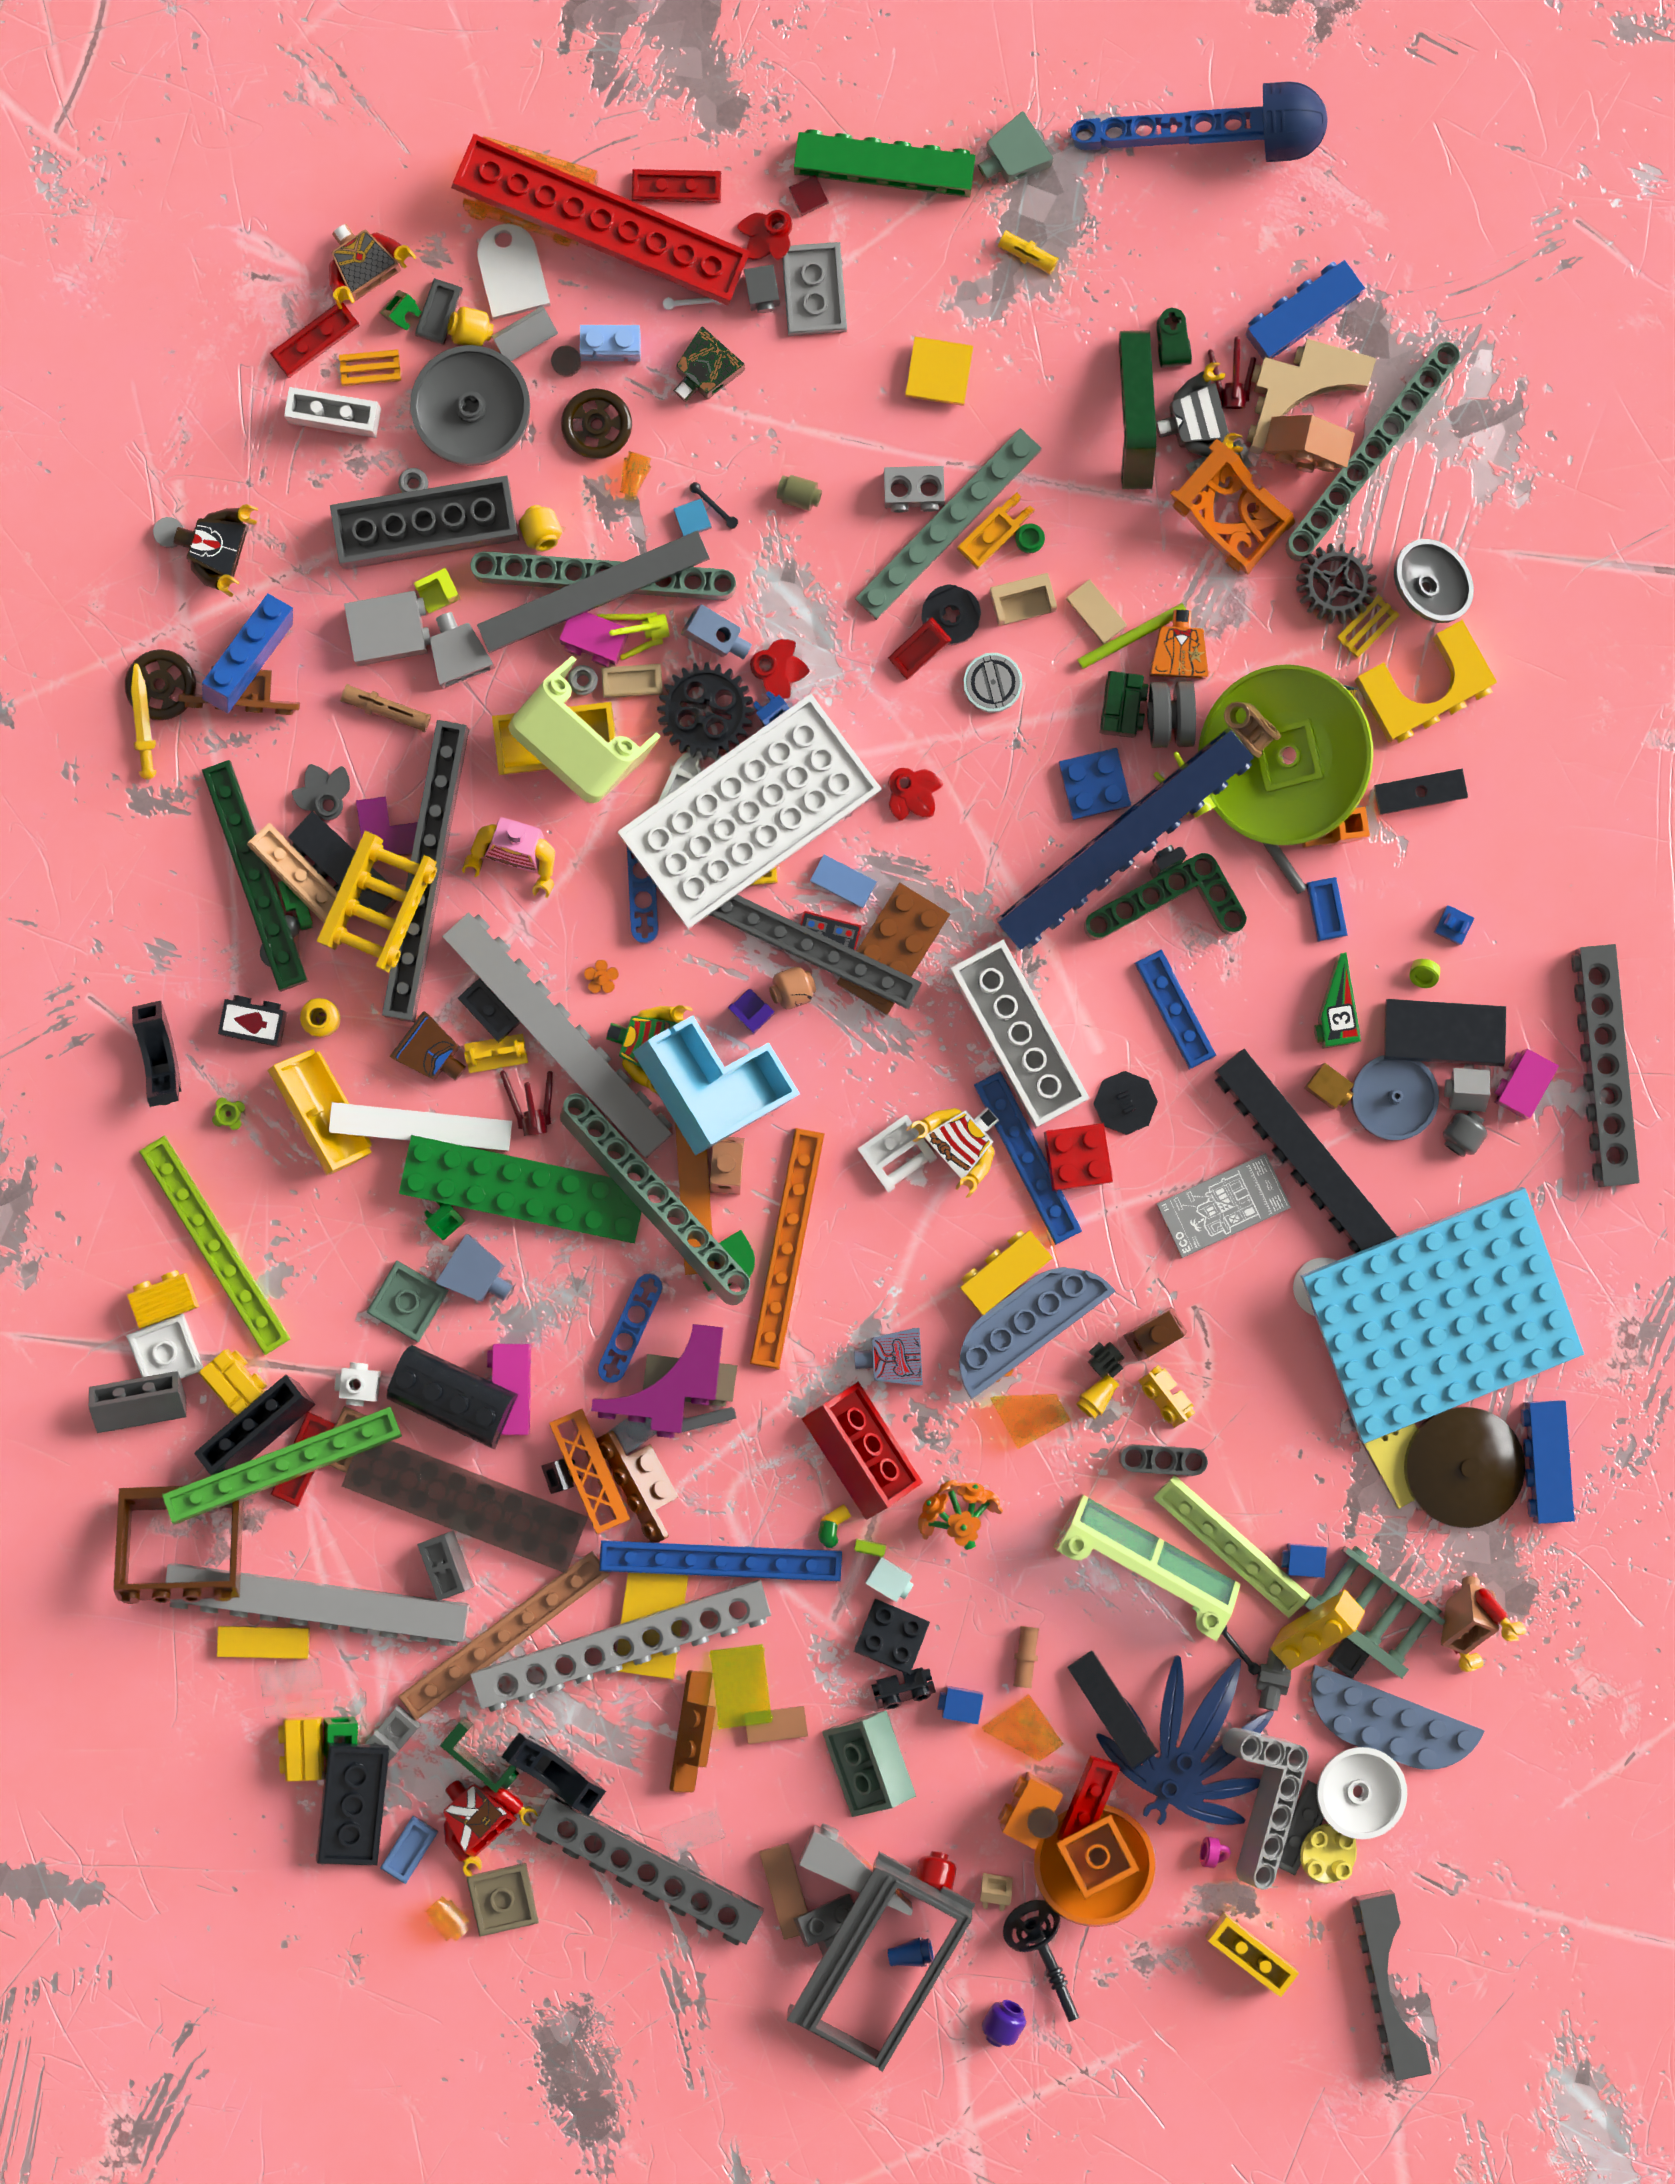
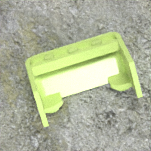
M571 656L540 684L515 713L509 723V731L518 742L582 800L588 803H597L643 763L661 736L656 732L640 747L624 736H617L607 743L565 704L572 693L571 686L564 679L576 661Z

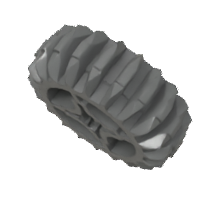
M1329 543L1327 545V554L1323 548L1318 547L1316 549L1317 557L1309 554L1306 557L1309 564L1302 563L1299 569L1306 574H1298L1296 581L1305 583V585L1298 586L1296 592L1306 593L1300 599V603L1305 604L1310 601L1311 605L1307 609L1309 614L1315 608L1320 611L1316 616L1317 620L1320 621L1324 614H1327V621L1329 624H1332L1335 615H1338L1340 624H1344L1346 622V613L1351 620H1355L1357 618L1355 609L1360 613H1364L1367 608L1362 602L1366 604L1373 602L1374 599L1367 593H1375L1377 587L1368 583L1375 581L1377 575L1367 574L1373 568V564L1368 563L1363 566L1362 562L1366 558L1364 553L1358 559L1353 556L1357 550L1356 547L1353 546L1349 553H1346L1345 544L1341 543L1338 547V552H1335L1333 543ZM1329 561L1342 562L1339 569L1333 572L1317 569L1320 565ZM1350 567L1354 569L1359 578L1360 590L1355 588L1356 585L1348 579ZM1343 572L1340 578L1342 581L1340 584H1343V587L1339 586L1331 596L1330 593L1333 589L1331 585L1333 583H1329V580L1334 581ZM1313 577L1318 579L1317 582L1325 589L1323 601L1314 590ZM1340 595L1356 598L1352 603L1345 606L1331 605L1334 598Z

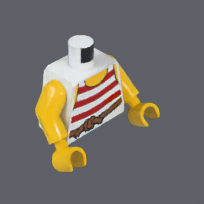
M988 1107L975 1118L967 1110L962 1112L957 1108L935 1111L921 1121L912 1123L906 1130L908 1131L911 1128L917 1129L919 1136L913 1140L914 1142L924 1137L961 1178L955 1187L956 1190L961 1185L967 1186L969 1193L966 1198H969L990 1170L995 1153L991 1145L994 1141L986 1132L999 1120Z

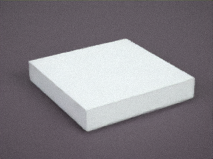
M184 1314L126 1335L141 1377L178 1371L182 1379L198 1373L204 1368Z

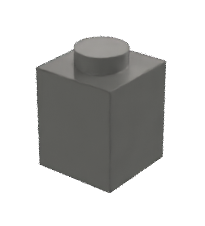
M774 264L744 269L750 311L757 310V313H769L775 310L774 307L780 306Z

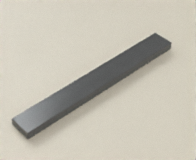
M697 530L481 622L477 626L488 652L492 653L708 561L710 558Z
M736 895L710 914V916L908 1010L922 982L739 895Z

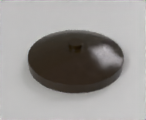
M1454 1407L1431 1416L1416 1430L1406 1450L1404 1473L1412 1498L1427 1515L1449 1526L1473 1528L1495 1521L1514 1504L1521 1492L1525 1478V1458L1518 1437L1501 1418L1491 1412L1474 1407Z

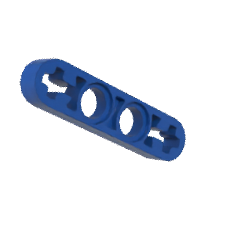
M627 847L631 932L636 941L648 944L656 939L659 930L657 889L649 876L643 879L635 877L633 868L639 862L636 858L632 859V853ZM647 892L651 895L652 903L649 907L643 909L636 906L635 897L638 893ZM653 912V917L647 916V924L649 927H653V932L648 933V938H643L641 933L636 932V929L642 926V918H635V913L647 914Z
M649 1273L640 1276L630 1294L598 1366L599 1376L605 1382L614 1383L622 1379L663 1289L662 1281L654 1274ZM651 1278L655 1280L654 1286L658 1289L656 1293L650 1292L646 1299L652 1301L649 1308L645 1303L634 1301L633 1299L636 1294L642 1297L644 1288L641 1287V1283L643 1281L648 1282ZM633 1306H641L645 1311V1318L640 1323H633L628 1318V1311ZM627 1333L632 1337L633 1344L629 1350L623 1351L616 1346L615 1341L619 1334ZM612 1349L619 1355L627 1356L625 1362L619 1359L616 1366L620 1370L619 1375L613 1374L609 1378L606 1376L607 1370L603 1369L605 1363H612L615 1357L609 1355Z

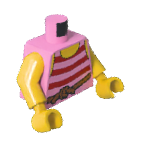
M500 817L496 825L490 824L478 830L470 850L472 854L467 855L462 868L463 873H465L467 867H473L476 869L474 877H478L483 862L481 857H484L485 859L539 874L540 877L533 886L532 893L536 896L539 889L543 888L546 891L545 898H548L554 888V882L550 876L553 875L555 851L544 839L543 833L539 828Z

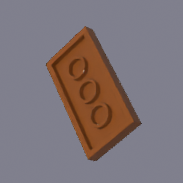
M899 883L857 952L912 977L949 918L950 913L902 883ZM839 978L836 983L886 1016L895 1004L842 978Z

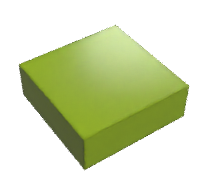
M856 1538L854 1550L859 1553L882 1557L885 1554L886 1544Z

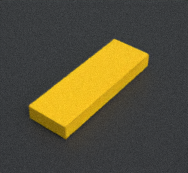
M218 1626L217 1657L308 1659L310 1628Z

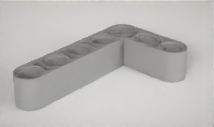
M1231 1728L1223 1737V1749L1227 1753L1248 1762L1265 1765L1236 1866V1875L1240 1881L1258 1889L1266 1890L1274 1883L1309 1755L1305 1747L1286 1739L1241 1728Z

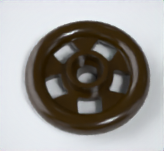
M588 389L575 395L566 405L561 418V430L566 443L574 452L590 459H604L618 453L629 440L632 431V416L627 404L617 394L605 389ZM595 400L597 409H592L586 413L582 405ZM610 405L618 412V415L613 419L604 411ZM573 419H582V431H574ZM594 420L602 422L600 429H593L591 427ZM611 427L619 431L613 441L605 437L610 432ZM586 437L599 439L597 447L585 445Z
M157 649L148 651L133 661L125 677V693L132 707L131 684L133 666L138 664L143 679L146 680L149 719H172L188 708L185 707V702H175L170 699L175 687L183 690L185 694H195V674L185 658L170 650ZM157 661L160 670H155L148 674L145 666ZM173 665L182 674L176 680L167 672ZM163 679L165 686L160 690L156 689L155 682ZM150 699L163 700L161 709L150 707Z

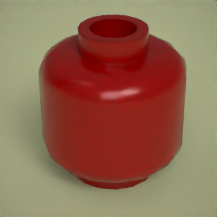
M931 1851L930 1856H924L919 1859L915 1877L938 1890H941L943 1886L953 1890L957 1867L952 1861L948 1860V1854Z

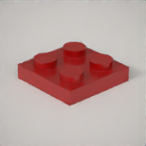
M1104 1123L1043 1132L1052 1191L1110 1184L1113 1182Z

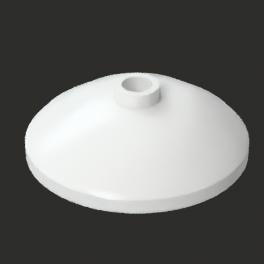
M1368 1747L1350 1748L1335 1755L1323 1768L1317 1784L1318 1806L1324 1819L1337 1832L1354 1839L1375 1838L1388 1832L1401 1818L1407 1802L1406 1780L1397 1763L1385 1753ZM1361 1786V1795L1355 1797L1353 1794L1354 1787Z

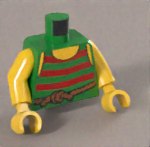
M677 1005L676 1007L656 1006L641 1010L637 1016H632L628 1028L615 1023L610 1024L606 1040L622 1045L619 1057L623 1059V1068L636 1083L649 1088L657 1095V1091L633 1054V1051L652 1037L684 1021L683 1014L687 1010L692 1011L691 1007Z

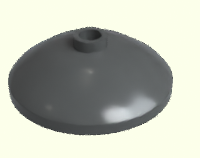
M1418 539L1406 545L1397 555L1394 563L1395 584L1401 598L1413 612L1431 622L1449 623L1457 620L1468 611L1474 596L1472 576L1463 559L1452 548L1437 540Z

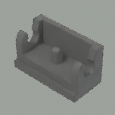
M454 1530L417 1544L438 1601L474 1587Z

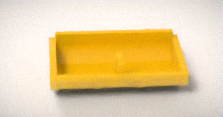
M611 702L569 707L607 743L616 737ZM515 713L492 716L499 776L549 770L511 735L509 723Z
M311 1049L277 1063L267 1070L302 1130L305 1139L315 1153L326 1176L340 1171L372 1153L370 1150L372 1143L367 1136L329 1133L332 1102L349 1104L320 1051L315 1053L314 1049Z

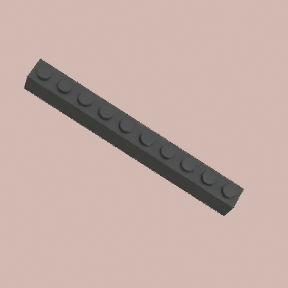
M437 720L411 861L420 864L423 856H428L437 862L435 866L437 872L433 882L427 884L399 951L401 954L399 961L395 967L390 969L382 1016L386 1018L413 1023L416 1020L469 735V728L464 724ZM409 872L405 888L407 892L415 875Z

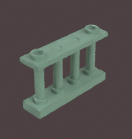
M1344 1546L1341 1551L1350 1558L1323 1594H1318L1316 1598L1310 1595L1304 1606L1312 1610L1337 1595L1359 1565L1364 1567L1374 1576L1355 1600L1363 1610L1383 1583L1397 1592L1398 1595L1370 1632L1367 1630L1363 1635L1356 1629L1347 1638L1402 1679L1409 1670L1403 1665L1406 1660L1404 1658L1431 1620L1443 1625L1445 1620L1439 1616L1442 1611L1428 1600L1425 1604L1421 1603L1368 1563L1366 1560L1369 1558V1555L1357 1546H1354L1352 1550ZM1409 1601L1421 1610L1422 1613L1397 1647L1387 1653L1379 1647V1644L1382 1642L1380 1638Z

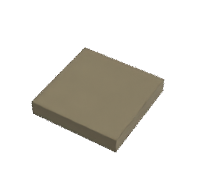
M526 1863L466 1877L479 1937L539 1923Z

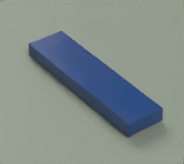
M1162 949L1135 962L1134 964L1188 1069L1190 1070L1217 1056Z

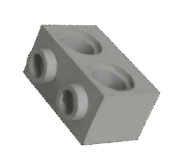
M944 466L884 467L885 508H891V512L903 513L908 512L909 508L921 507L923 512L938 511L939 507H944ZM926 483H932L937 487L938 491L933 496H926L921 492V487ZM895 484H903L908 492L902 497H897L892 494L891 488Z

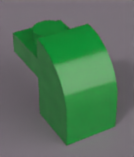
M739 1230L719 1244L750 1278L755 1268V1254L743 1231ZM703 1280L702 1282L704 1286L706 1287L707 1291L710 1292L712 1289Z

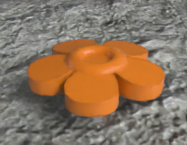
M597 960L595 963L596 970L593 967L586 968L584 976L586 979L592 980L588 984V989L592 993H598L601 985L605 993H610L615 989V985L611 980L617 979L619 973L615 967H610L607 970L608 963L606 960Z

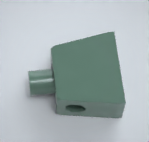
M1022 111L988 140L986 150L990 157L979 163L978 168L986 180L1000 172L1007 183H1012L1051 167L1053 156L1025 112Z

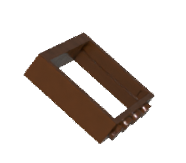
M183 1486L119 1488L113 1591L117 1600L126 1604H136L140 1600L168 1603L174 1599L198 1602L201 1599L213 1598L216 1601L224 1602L231 1600V1598H240L244 1498L219 1507L232 1508L229 1581L128 1584L132 1510H165L167 1507L162 1495Z

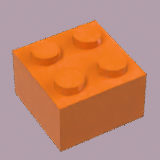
M1027 1772L1025 1778L1019 1776L1012 1790L1015 1797L1011 1805L1005 1803L998 1819L1000 1820L999 1823H1001L1002 1833L1035 1850L1063 1794L1060 1788Z
M1111 1815L1056 1843L1084 1899L1139 1871Z

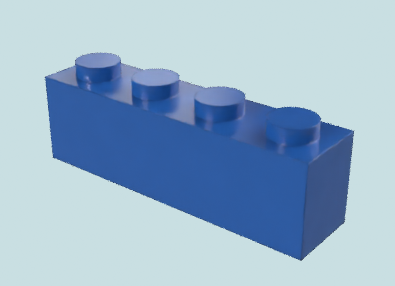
M1345 259L1339 264L1333 261L1320 271L1321 277L1314 282L1311 278L1306 280L1296 288L1298 293L1290 299L1287 296L1282 297L1272 305L1274 309L1266 316L1260 313L1248 323L1250 327L1245 335L1263 360L1265 357L1275 358L1363 294L1365 290L1364 285Z
M267 593L203 680V700L227 714L230 712L292 627L293 607Z
M1566 1400L1525 1402V1409H1521V1423L1523 1427H1527V1439H1523V1452L1525 1457H1529L1530 1469L1525 1470L1526 1486L1531 1487L1532 1499L1527 1501L1528 1515L1533 1517V1522L1537 1524L1575 1522Z

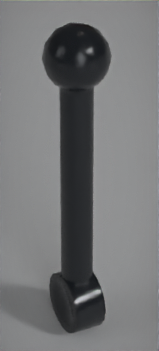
M698 482L690 484V491L694 494L697 493L726 521L728 528L734 529L737 527L738 520L724 512L701 490V485Z
M1226 1625L1221 1635L1226 1638L1248 1665L1249 1673L1253 1675L1258 1674L1260 1666L1250 1660L1228 1633Z

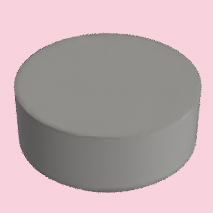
M161 518L154 525V538L161 546L174 548L178 546L173 544L177 527L183 528V526L175 518Z

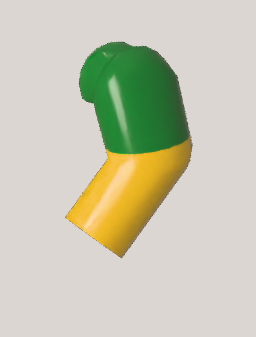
M845 1504L834 1509L821 1519L818 1538L827 1548L837 1545L839 1541L836 1535L838 1525L852 1517Z

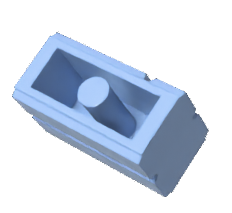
M580 325L581 361H624L625 359L628 361H641L640 325Z

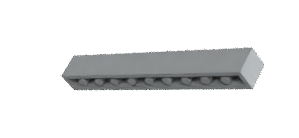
M468 912L442 937L647 1159L673 1135L668 1130L673 1125L661 1112L655 1116L648 1108L652 1102L641 1090L636 1094L628 1086L632 1080L620 1068L616 1072L611 1068L608 1062L612 1059L600 1046L595 1050L589 1044L588 1040L591 1036L580 1024L574 1027L567 1020L571 1014L560 1002L554 1005L547 998L551 992L540 980L535 984L527 976L531 970L521 959L518 958L515 962L507 954L510 947L499 936L493 939L487 932L490 928L488 923L479 914L473 917Z
M178 1563L168 1564L165 1583L229 1581V1570ZM241 1572L240 1598H231V1600L224 1602L216 1601L213 1598L201 1599L198 1602H186L183 1599L170 1600V1607L188 1609L190 1604L200 1606V1611L207 1613H218L219 1608L230 1610L231 1616L248 1617V1613L260 1614V1620L274 1622L278 1621V1617L290 1618V1624L307 1626L308 1621L320 1622V1628L337 1630L338 1625L349 1626V1632L367 1634L368 1629L380 1631L379 1636L397 1638L398 1633L410 1635L409 1640L417 1642H427L428 1638L440 1639L439 1644L446 1646H457L458 1642L465 1640L470 1604L446 1600L438 1601L431 1598Z

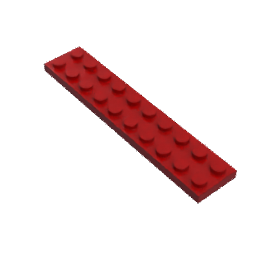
M473 134L451 186L456 191L727 306L731 301L750 253L746 249L476 134Z

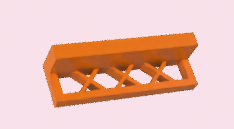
M583 1408L549 1422L595 1533L599 1534L630 1520ZM572 1420L577 1432L574 1442L562 1438L557 1426ZM579 1439H580L582 1445L577 1444V1442H578ZM565 1443L572 1445L569 1453L565 1446ZM575 1447L584 1450L589 1462L586 1470L574 1466L571 1460ZM591 1466H592V1469H593L594 1473L589 1472ZM577 1471L584 1473L582 1480H580ZM587 1475L598 1480L601 1490L597 1498L586 1494L583 1485ZM603 1494H604V1497H605L606 1501H604V1500L601 1499ZM589 1499L596 1501L594 1508H592ZM599 1503L609 1506L614 1520L601 1526L595 1515Z

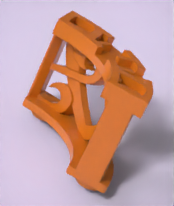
M1216 439L1209 447L1211 454L1178 491L1173 489L1169 493L1174 500L1172 507L1180 515L1187 517L1201 534L1227 557L1225 562L1230 568L1236 572L1242 570L1249 575L1252 568L1281 535L1295 524L1293 513L1264 487H1261L1259 490L1255 487L1251 479L1253 475L1243 464L1240 456ZM1229 476L1230 482L1227 487L1218 486L1219 482L1225 484V479ZM1241 489L1243 492L1239 497L1237 508L1243 522H1215L1213 512L1215 493L1232 494ZM1198 495L1197 501L1195 503H1192V501ZM1250 503L1256 505L1255 511L1249 512L1254 517L1253 519H1250L1247 513V506ZM1277 522L1278 524L1275 526V528L1268 534L1266 538H1264V536L1259 530L1267 528ZM1218 533L1228 534L1226 541ZM1246 533H1252L1260 545L1246 558L1238 551L1237 544L1243 541L1245 547L1251 548V540Z

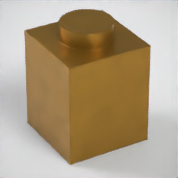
M1326 1063L1319 1067L1304 1087V1089L1332 1110L1336 1109L1338 1105L1343 1108L1354 1094L1350 1091L1354 1084Z

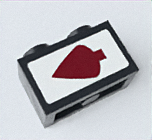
M234 995L233 1000H224L218 1030L219 1035L281 1047L288 1013L280 1010L281 1004L263 1001L262 1006L251 1004L252 998Z

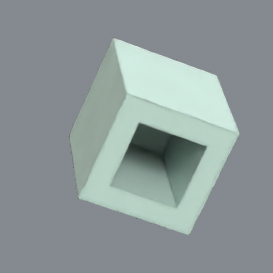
M884 1557L879 1558L865 1581V1584L896 1603L900 1597L905 1600L914 1585L910 1582L912 1578L910 1573Z

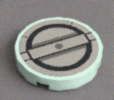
M985 653L975 658L967 667L963 678L964 692L969 702L978 709L988 713L1002 712L1010 708L1019 698L1023 687L1022 673L1018 665L1010 657L1000 653Z

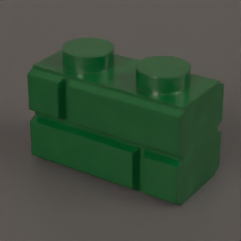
M1108 671L1100 734L1135 738L1137 731L1143 730L1145 714L1139 713L1141 701L1146 702L1149 684L1143 683V675Z

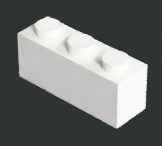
M289 387L284 417L289 424L376 438L381 407L376 401Z

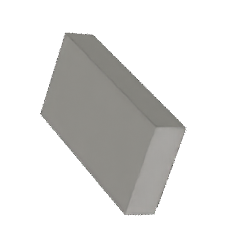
M541 306L491 337L500 353L510 361H513L555 336L558 332L545 308Z

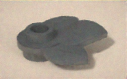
M308 765L304 779L305 787L292 791L294 801L303 810L315 811L320 818L333 820L342 813V799L350 790L348 772L341 766L329 775L328 772L316 765ZM327 800L334 802V807L330 811H326L323 808V804Z

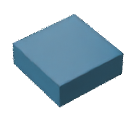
M702 498L673 508L683 536L697 530L702 532L712 528Z

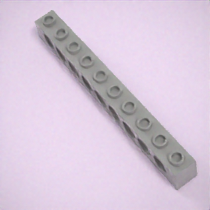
M761 1579L491 1665L473 1671L470 1675L481 1709L489 1707L490 1712L507 1707L506 1701L518 1698L519 1702L533 1699L536 1697L535 1692L547 1689L548 1693L565 1688L564 1682L575 1679L576 1683L579 1684L594 1679L593 1673L604 1670L607 1675L623 1669L622 1664L633 1661L634 1665L652 1660L651 1654L662 1651L663 1656L681 1651L679 1645L691 1642L692 1647L707 1643L710 1641L708 1637L710 1635L720 1633L721 1637L735 1634L739 1632L737 1627L749 1623L750 1628L767 1623L766 1617L771 1616V1610ZM739 1601L745 1604L747 1612L743 1617L736 1618L730 1614L729 1607L733 1602ZM705 1611H713L718 1617V1622L712 1627H706L700 1620L701 1614ZM677 1620H683L688 1624L689 1632L684 1636H677L672 1631V1624ZM653 1629L659 1633L660 1641L656 1645L651 1646L644 1642L643 1633L646 1630ZM618 1639H626L631 1645V1651L625 1655L618 1654L614 1649V1642ZM590 1648H596L601 1652L602 1660L597 1664H591L586 1660L585 1652ZM562 1657L569 1658L573 1663V1670L569 1673H561L556 1666L557 1660ZM529 1668H541L544 1673V1679L538 1683L532 1682L527 1675ZM503 1676L511 1677L515 1682L514 1690L510 1692L501 1690L499 1679Z

